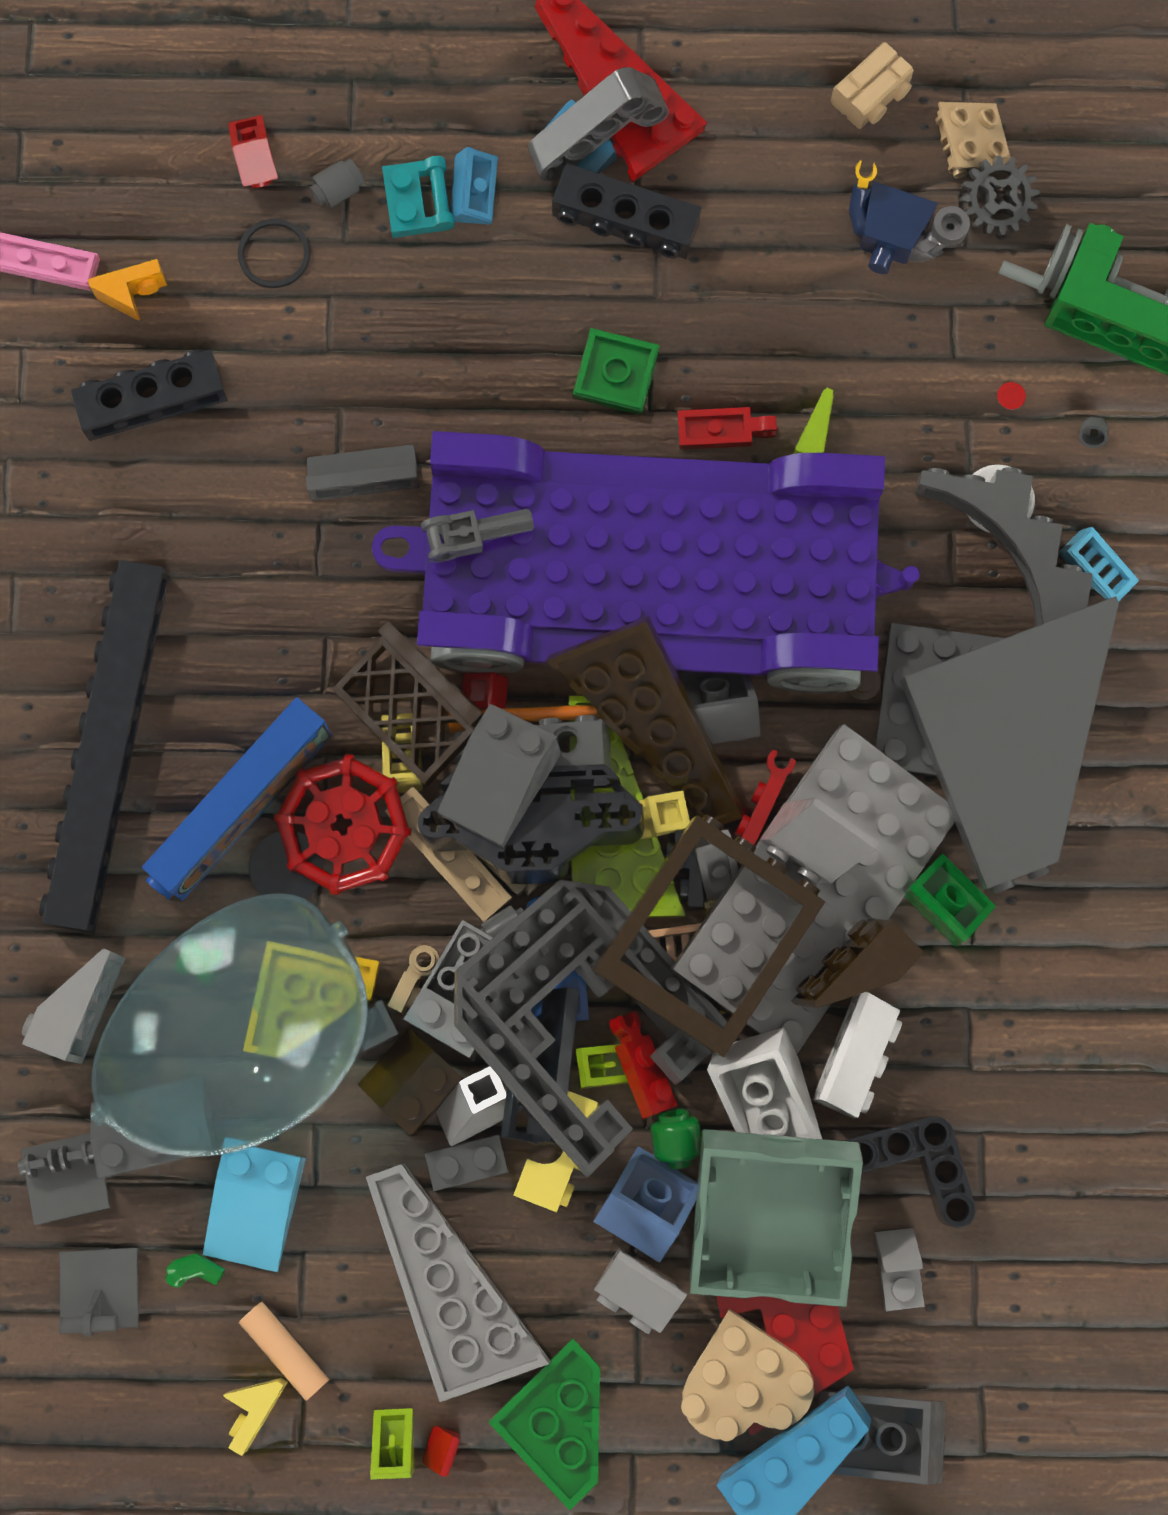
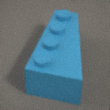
M846 1386L803 1416L797 1423L790 1425L724 1471L716 1486L736 1515H797L869 1431L872 1418L850 1387Z

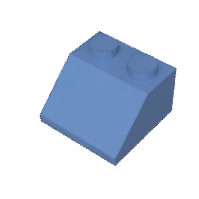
M638 1146L593 1222L660 1263L678 1236L696 1202L698 1182L676 1169L669 1168L667 1163L657 1160L654 1155Z

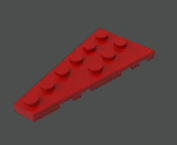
M536 0L534 8L552 40L558 41L564 52L563 59L568 68H573L579 79L577 84L584 96L607 76L620 68L630 67L655 79L669 110L667 117L660 123L649 127L640 126L630 121L612 136L614 141L612 147L617 156H622L628 166L627 173L632 182L704 132L707 122L581 0Z

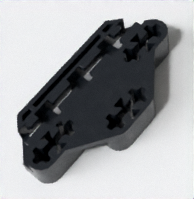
M605 764L554 766L504 848L457 824L455 828L453 822L438 815L437 811L455 770L440 784L443 792L420 812L417 821L418 829L429 848L435 851L469 850L496 868L500 878L509 884L558 882L568 873V862L590 846L634 844L640 840L644 833L643 804L636 800L621 785L620 778ZM612 788L615 792L594 793V789ZM575 790V801H572L571 794L542 795V791ZM604 817H609L608 823L610 828H604L606 826ZM628 818V825L624 826V819ZM586 820H591L590 826L584 827ZM528 855H533V857L531 858L533 867L528 866V864H530ZM554 856L551 859V864H545L548 862V857ZM511 858H515L513 860V865H508L510 864Z

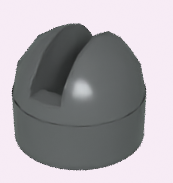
M1090 416L1086 418L1080 426L1079 441L1089 448H1099L1105 445L1109 435L1107 422L1101 417ZM1097 429V435L1090 434V430Z

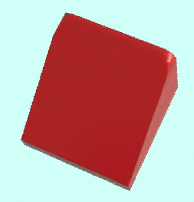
M495 672L464 673L462 692L480 710L487 709L490 704L501 709L506 708L507 677Z
M434 1426L422 1458V1463L438 1475L448 1476L462 1438L461 1434L440 1426Z

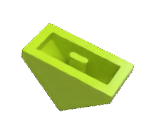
M621 1044L576 1049L581 1089L628 1083L615 1047Z
M413 1408L374 1410L371 1480L411 1478L415 1471Z

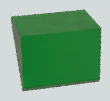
M941 854L904 892V897L954 947L964 943L996 908V905L944 854Z

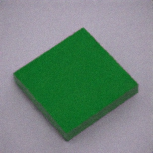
M590 328L572 398L642 416L660 345Z

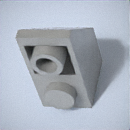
M490 1066L459 1081L436 1111L451 1147L503 1121L507 1086Z

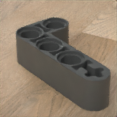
M630 67L620 68L607 76L529 142L527 146L540 179L543 181H554L561 178L566 163L576 166L630 121L644 127L653 126L663 121L667 117L669 110L654 78Z

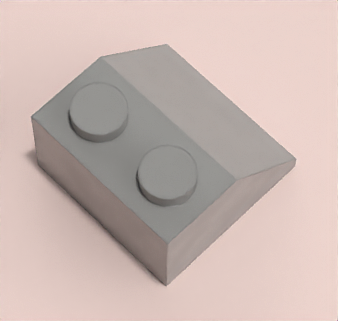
M619 1248L594 1287V1290L600 1293L597 1298L598 1302L615 1313L619 1307L623 1308L633 1315L629 1322L647 1334L652 1329L661 1333L687 1296L684 1290Z

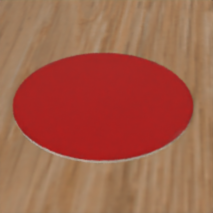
M1008 382L999 388L997 399L1004 408L1014 410L1024 404L1026 393L1021 385Z

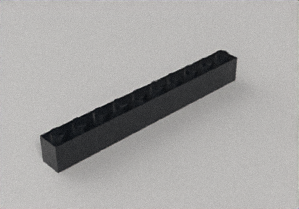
M119 560L118 569L113 570L110 576L109 590L113 593L110 606L106 605L102 613L101 622L105 630L102 641H98L95 646L94 662L97 663L95 677L90 676L87 683L86 696L90 698L87 712L81 714L79 720V734H82L80 747L74 749L71 758V769L74 770L72 784H67L63 795V805L67 808L64 821L60 820L56 828L55 841L59 843L56 858L52 857L48 865L47 878L51 880L49 892L43 895L40 902L39 914L43 916L42 923L50 927L95 934L170 577L165 569L160 566Z

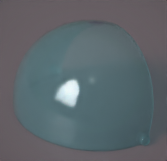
M280 893L255 896L236 902L209 915L181 934L138 976L118 1003L103 1031L96 1050L91 1076L95 1106L90 1116L94 1123L98 1126H101L103 1123L109 1124L125 1138L153 1151L178 1156L203 1157L227 1154L259 1145L284 1133L307 1118L329 1098L347 1075L360 1050L366 1029L368 1008L365 983L358 962L344 939V936L348 934L345 926L339 920L333 924L315 905L306 899Z

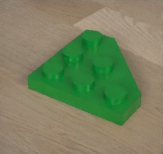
M574 1338L550 1360V1364L545 1365L488 1422L569 1511L598 1483L600 1366Z

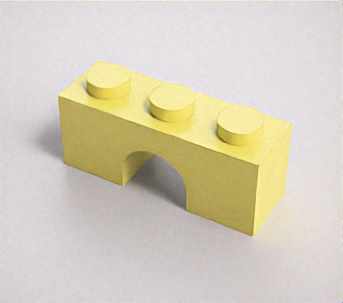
M570 1091L567 1093V1096L586 1117L598 1105V1102ZM564 1151L559 1159L550 1164H541L527 1159L513 1196L557 1212L559 1205L568 1206L575 1185L568 1182L573 1168L580 1169Z

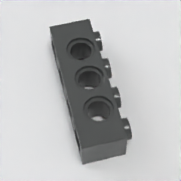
M581 715L576 717V722L562 723L559 718H545L539 720V725H535L557 737L561 756L554 766L605 764L611 769L609 726L602 719L598 720V716ZM464 731L455 732V740H456ZM570 736H576V748L569 753H563L562 744L564 740ZM464 749L456 756V768Z

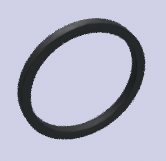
M267 219L254 224L245 232L238 247V260L244 274L255 284L266 288H281L292 284L305 272L310 259L309 244L304 233L293 223L282 219ZM282 226L295 232L303 243L304 258L301 266L292 276L284 280H262L253 275L245 265L244 249L246 243L255 232L264 227Z

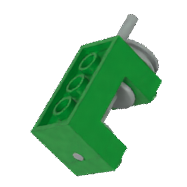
M1089 223L1084 234V230L1078 228L1074 235L1070 233L1072 225L1066 224L1044 275L1008 261H1003L998 274L1035 288L1040 294H1043L1045 288L1051 290L1049 297L1053 298L1054 302L1044 326L1168 376V289L1165 295L1117 276L1123 261V254L1119 253L1118 250L1124 236L1117 234L1114 229L1107 225Z

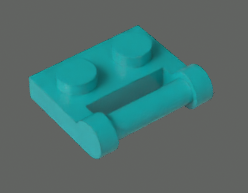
M431 156L423 161L382 166L392 238L446 231L455 227L454 215L449 212L444 172L447 168L444 157ZM430 176L435 215L432 217H425L419 177Z

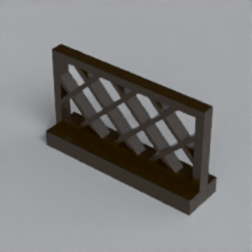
M387 621L378 630L382 637L333 687V690L420 781L429 786L466 747L472 732L484 713L401 630ZM387 649L392 654L391 670L376 671V660ZM400 663L405 669H399ZM413 676L415 678L414 693L398 694L399 677ZM391 677L390 695L374 696L375 678ZM367 679L366 697L353 698L347 692L357 680ZM424 687L428 692H422V688ZM436 699L438 701L437 717L421 718L422 700ZM414 701L412 719L397 720L398 702ZM389 702L388 720L375 721L373 719L374 703ZM359 704H365V710ZM446 710H447L452 716H445ZM445 723H460L466 729L455 741L444 742ZM437 724L436 742L420 743L421 725ZM412 726L411 744L398 745L395 742L396 727ZM388 727V734L382 728ZM436 750L435 762L424 772L418 766L419 751ZM405 751H411V758Z

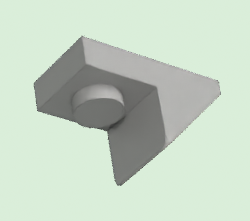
M728 829L722 831L724 834L732 838ZM700 838L694 847V853L700 870L702 889L709 906L716 904L738 872V865L736 860L703 838Z
M906 1228L874 1232L884 1310L893 1311L925 1307L920 1275L923 1263L914 1229Z

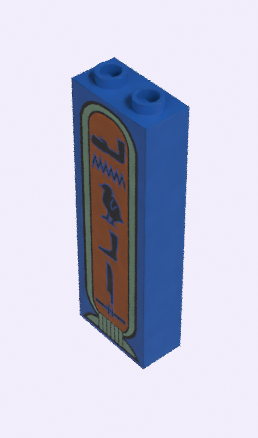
M296 697L141 867L149 874L145 881L168 900L174 895L183 901L297 776L296 772L304 768L333 736L326 722Z

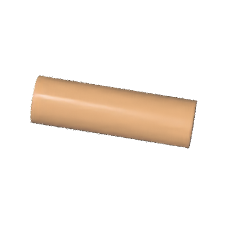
M260 1302L239 1321L242 1328L305 1401L330 1380L263 1302Z

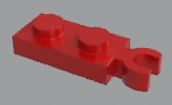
M633 1011L627 1015H621L610 1020L611 1031L621 1041V1045L616 1046L615 1050L642 1118L645 1119L678 1106L666 1074L650 1057L656 1049L650 1034L642 1037L640 1032L641 1020L637 1012Z

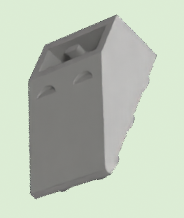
M462 920L404 1017V1020L467 1058L474 1060L478 1052L454 1026L455 971L492 940L493 937Z

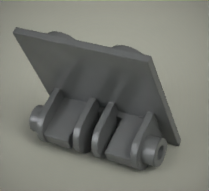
M90 1133L20 1149L22 1160L18 1161V1170L20 1175H25L34 1225L111 1208L105 1178H97Z

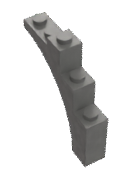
M1006 467L1002 470L997 469L990 482H985V478L978 475L957 477L949 475L947 470L940 468H930L928 471L922 470L916 482V495L943 502L967 514L987 529L1010 554L1024 578L1033 604L1036 626L1088 606L1092 573L1082 572L1083 569L1076 565L1065 564L1061 565L1060 568L1056 567L1063 525L1053 523V519L1045 516L1027 518L1033 476L1025 475L1021 469Z

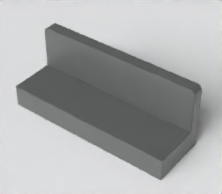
M413 445L307 458L308 476H306V483L311 501L419 488L416 455Z

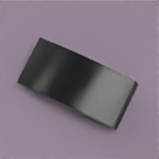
M675 831L674 840H667L666 857L683 831ZM692 850L678 873H688L687 878L680 879V901H687L686 910L701 911L703 908L702 880L697 859Z

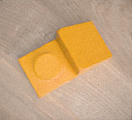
M157 259L87 279L97 300L138 321L140 318L133 296L137 294L150 295L157 292L159 288L167 286L164 273Z

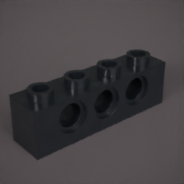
M568 163L565 164L552 199V216L557 217L560 222L570 226L579 224L588 227L595 234L604 237L613 235L624 239L627 244L633 247L642 248L646 246L658 250L662 256L671 259L678 257L687 259L700 222L702 208ZM587 200H596L600 204L597 207L589 208L583 203ZM626 210L630 211L633 216L623 219L617 213ZM660 221L665 223L667 227L663 230H656L651 227V224Z
M203 349L187 352L184 357L172 361L167 359L157 360L151 363L148 368L137 371L132 369L123 370L116 373L113 378L103 381L88 380L81 383L79 388L71 390L81 430L89 441L228 401L217 361L211 349L206 351ZM180 378H192L188 386L176 387V383ZM146 388H157L153 396L148 398L141 397L142 392ZM111 398H122L118 406L114 408L106 407L107 402Z

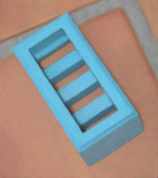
M1093 527L1080 530L1058 552V555L1066 564L1079 566L1083 569L1082 572L1092 573L1091 587L1105 600L1116 596L1119 602L1139 581ZM1086 544L1089 549L1081 555L1078 551ZM1097 554L1100 559L1091 567L1088 562ZM1108 565L1111 569L1101 578L1098 575L1099 572ZM1119 575L1122 580L1111 589L1108 584Z

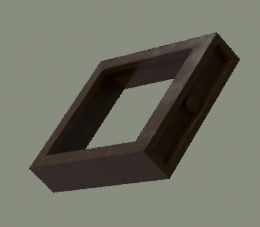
M705 814L703 819L698 815L691 819L592 971L724 1058L826 901L818 897L820 890L816 886L802 878L797 883L786 875L789 870L786 866L771 857L767 861L754 854L757 848L740 836L733 840L722 832L725 827L723 824ZM700 838H703L803 905L723 1029L620 960Z

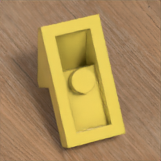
M279 1378L232 1390L223 1395L226 1399L249 1412L247 1416L241 1413L232 1426L229 1435L234 1437L228 1447L229 1449L241 1456L248 1451L288 1381Z

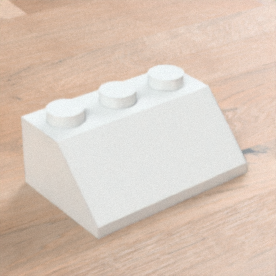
M868 992L852 997L811 1101L853 1119L858 1118L860 1112L864 1114L868 1112L874 1097V1092L869 1091L874 1076L881 1078L888 1061V1057L884 1056L883 1053L888 1041L895 1042L902 1026V1022L897 1020L900 1010Z

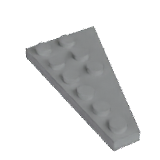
M405 1163L367 1176L366 1180L439 1402L550 1364L551 1361Z

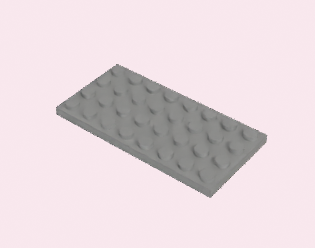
M845 724L838 726L786 802L818 798L880 844L876 850L834 882L823 884L818 882L817 885H814L820 890L818 897L826 902L746 1023L748 1027L758 1034L785 1027L796 1054H798L831 1005L828 1004L820 1008L795 1005L791 1000L798 994L796 987L808 975L813 974L815 976L824 966L822 964L823 958L833 948H841L850 939L847 934L857 922L862 919L866 921L867 919L888 920L905 896L904 892L914 883L955 822L946 800ZM759 840L755 846L757 849L754 854L765 861L769 857L773 858L766 852L768 846ZM788 860L785 864L781 863L789 869L786 875L799 883L801 879L797 874L799 868ZM742 865L670 969L729 1013L733 1014L803 905Z

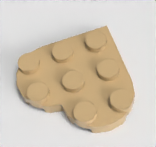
M729 1309L687 1378L682 1391L683 1401L681 1409L684 1415L687 1416L689 1423L700 1434L712 1439L730 1441L736 1436L743 1434L754 1422L767 1428L783 1430L797 1423L808 1412L815 1395L814 1378L809 1370L808 1363L795 1351Z

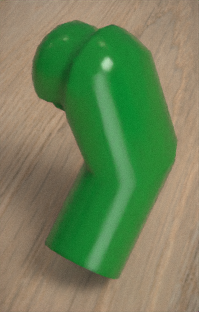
M194 1253L173 1260L167 1266L165 1279L171 1287L175 1288L182 1287L183 1283L197 1276L217 1286L226 1269L202 1255Z

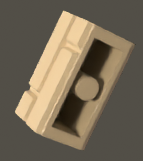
M883 42L834 87L831 97L832 105L843 115H846L847 119L858 129L863 128L868 122L875 124L886 113V105L893 99L897 102L900 101L910 91L912 87L910 81L914 70L907 61L898 56L892 47Z

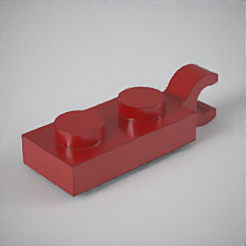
M750 407L678 411L679 450L752 446V436L759 438L776 437V416L751 417Z
M776 750L769 754L766 761V768L770 774L767 784L760 781L751 799V802L757 804L751 817L744 814L735 835L744 838L754 846L787 776L792 773L796 764V760L791 758L786 768L780 769L776 767L774 763L778 753Z

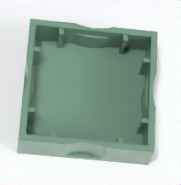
M703 1129L690 1262V1294L736 1298L763 1296L780 1298L795 1303L846 1307L852 1262L850 1237L852 1225L857 1215L863 1164L859 1142Z

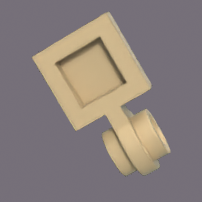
M422 945L412 951L409 957L410 965L407 971H404L388 1007L403 1015L407 1008L410 1009L421 990L418 987L421 982V976H429L439 960V955L434 948ZM424 954L430 955V965L420 967L418 965L419 957Z

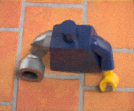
M861 160L856 164L855 174L858 178V183L853 186L849 216L854 234L861 238L860 248L872 253L868 264L870 270L878 274H887L892 261L907 264L908 261H929L944 253L942 249L946 246L956 245L964 240L970 227L969 217L964 210L956 206H947L940 209L934 218L932 231L923 236L932 221L938 203L873 181L872 187L868 185L869 181L873 180L877 174L875 163H873V171L869 176H862L859 173Z

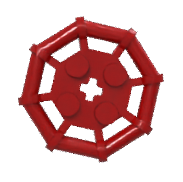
M345 754L344 758L306 770L304 768L296 772L297 778L279 812L274 814L273 821L277 822L288 861L286 867L289 871H296L330 890L331 895L338 896L342 891L378 880L384 882L388 879V872L407 836H411L412 828L408 827L397 789L399 782L395 777L389 778L356 760L352 754ZM343 774L341 786L322 791L316 783L317 781ZM354 776L378 788L377 791L371 796L362 793L353 787ZM309 789L314 795V799L308 805L305 816H293L305 792ZM384 797L393 826L383 825L377 803ZM341 814L344 819L352 820V826L347 828L348 834L344 836L341 831L334 828V823L338 822L337 817ZM292 823L303 824L309 847L302 853L300 852ZM382 833L392 834L377 860L372 854L375 848L373 846L377 839L380 838ZM315 854H318L322 858L334 863L333 874L308 862V860ZM364 858L369 865V868L343 875L344 864Z

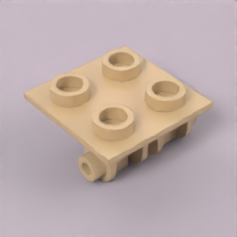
M938 103L939 111L935 121L939 126L941 144L946 145L943 148V152L949 155L947 157L948 171L950 174H953L955 179L967 176V169H980V162L985 159L992 166L993 159L996 156L1001 155L1003 164L1011 158L996 103Z

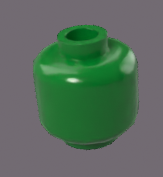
M685 1109L667 1110L658 1114V1119L650 1127L654 1157L661 1162L668 1163L671 1169H682L691 1166V1160L701 1154L702 1137L699 1120L689 1115Z

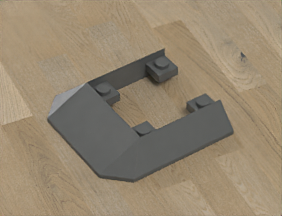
M559 880L455 971L454 1026L580 1171L588 1177L615 1151L614 1148L633 1128L608 1100L601 1103L586 1117L553 1080L536 1058L555 1039L530 1010L573 970L576 971L598 998L608 992L614 985L593 972L592 969L631 911L610 887ZM642 926L620 960L723 1029L727 1024L726 1019L701 991L670 969L675 961L648 930ZM633 998L668 1038L650 1057L674 1085L681 1082L705 1057L713 1053V1051Z

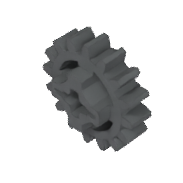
M1001 155L996 156L993 159L992 166L987 159L981 161V172L975 168L971 169L968 174L973 179L972 182L965 181L961 185L962 188L968 191V195L959 198V201L968 203L969 208L965 212L968 216L972 214L975 217L971 226L975 228L983 224V234L988 235L992 232L993 228H996L997 235L1003 236L1006 233V226H1008L1012 233L1019 230L1017 221L1019 220L1024 224L1028 223L1031 219L1026 212L1034 211L1038 207L1034 202H1031V197L1040 194V191L1030 187V184L1036 180V176L1027 178L1024 173L1028 166L1024 164L1016 168V158L1014 157L1009 158L1003 164ZM1003 172L1008 174V176L1003 180H996L988 174ZM1018 186H1020V189H1021V194H1022V199H1021V201L1018 200V195H1017V187H1018ZM1003 189L1005 192L1002 196L1004 201L997 204L994 201L997 196L994 191ZM977 190L981 193L982 205L980 207L977 201ZM996 212H1003L1006 216H1010L1006 220H995L990 217Z

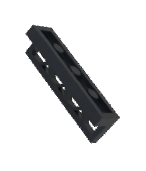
M569 987L556 988L550 991L542 999L541 1014L536 1017L555 1039L536 1060L566 1094L568 1093L579 990ZM507 1087L501 1137L535 1145L557 1144ZM522 1109L528 1117L526 1133L515 1131L517 1114Z

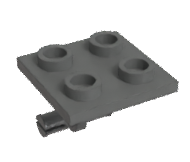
M138 1248L59 1252L60 1335L83 1333L84 1337H93L94 1332H117L118 1328L139 1327Z

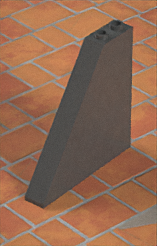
M1116 596L907 675L900 680L981 889L992 888L994 893L1004 891L1015 886L1013 879L1026 874L1029 880L1041 877L1051 872L1049 865L1059 862L1119 605Z

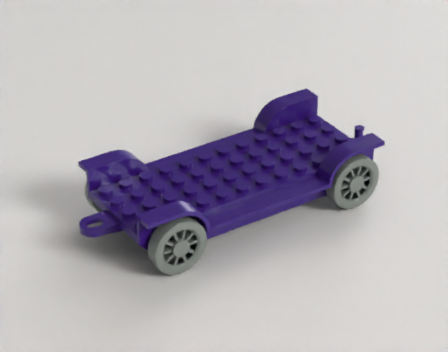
M432 431L430 456L432 487L429 518L474 510L477 520L529 509L533 517L534 529L524 533L482 541V552L439 563L429 561L430 546L427 534L422 531L421 527L388 526L381 529L375 535L372 542L374 559L383 569L392 572L425 574L423 611H419L417 646L431 647L430 661L435 666L459 673L495 672L500 675L515 673L524 667V660L525 662L547 663L546 659L551 654L649 616L676 671L763 676L767 674V682L771 686L786 691L814 694L847 692L860 686L861 671L877 672L879 637L874 636L876 598L900 590L907 591L920 576L919 570L914 566H908L901 572L877 559L879 499L884 490L885 456L798 453L774 459L769 464L548 452L531 441L511 436ZM439 534L441 543L443 544L442 535ZM403 538L409 544V551L402 558L387 556L381 549L383 542L388 539Z

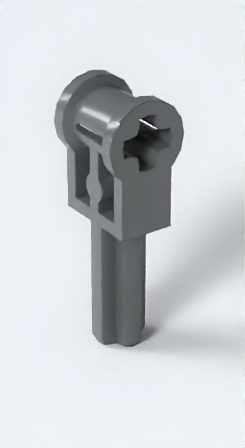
M529 509L477 520L474 510L429 518L421 523V529L427 534L431 551L428 554L429 561L439 563L482 552V541L531 531L534 529V522ZM439 534L442 535L443 544L441 543Z

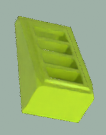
M828 387L823 390L793 454L824 453L834 390Z

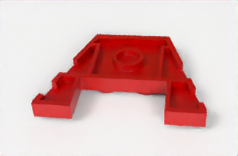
M715 1296L721 1318L725 1317L729 1309L737 1314L760 1309L765 1332L795 1351L808 1363L809 1370L814 1378L815 1395L854 1370L838 1306L795 1303L780 1298L763 1296L749 1298ZM754 1422L748 1428L749 1435L756 1434L764 1429L765 1426Z

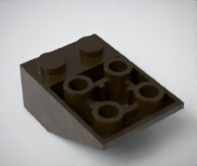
M862 919L848 932L847 935L850 939L841 948H833L823 958L822 964L824 966L815 976L813 974L808 975L796 987L798 994L791 1001L795 1005L820 1008L899 981L924 952L893 920L867 919L865 921Z

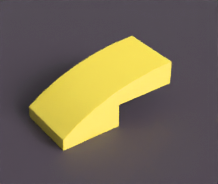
M683 791L649 796L644 800H639L643 804L644 833L640 840L685 830L690 823ZM628 818L624 819V826L628 825Z

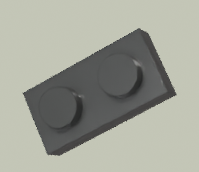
M500 1135L425 1153L433 1191L508 1173Z

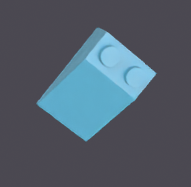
M225 1140L215 1180L203 1255L278 1272L306 1158Z

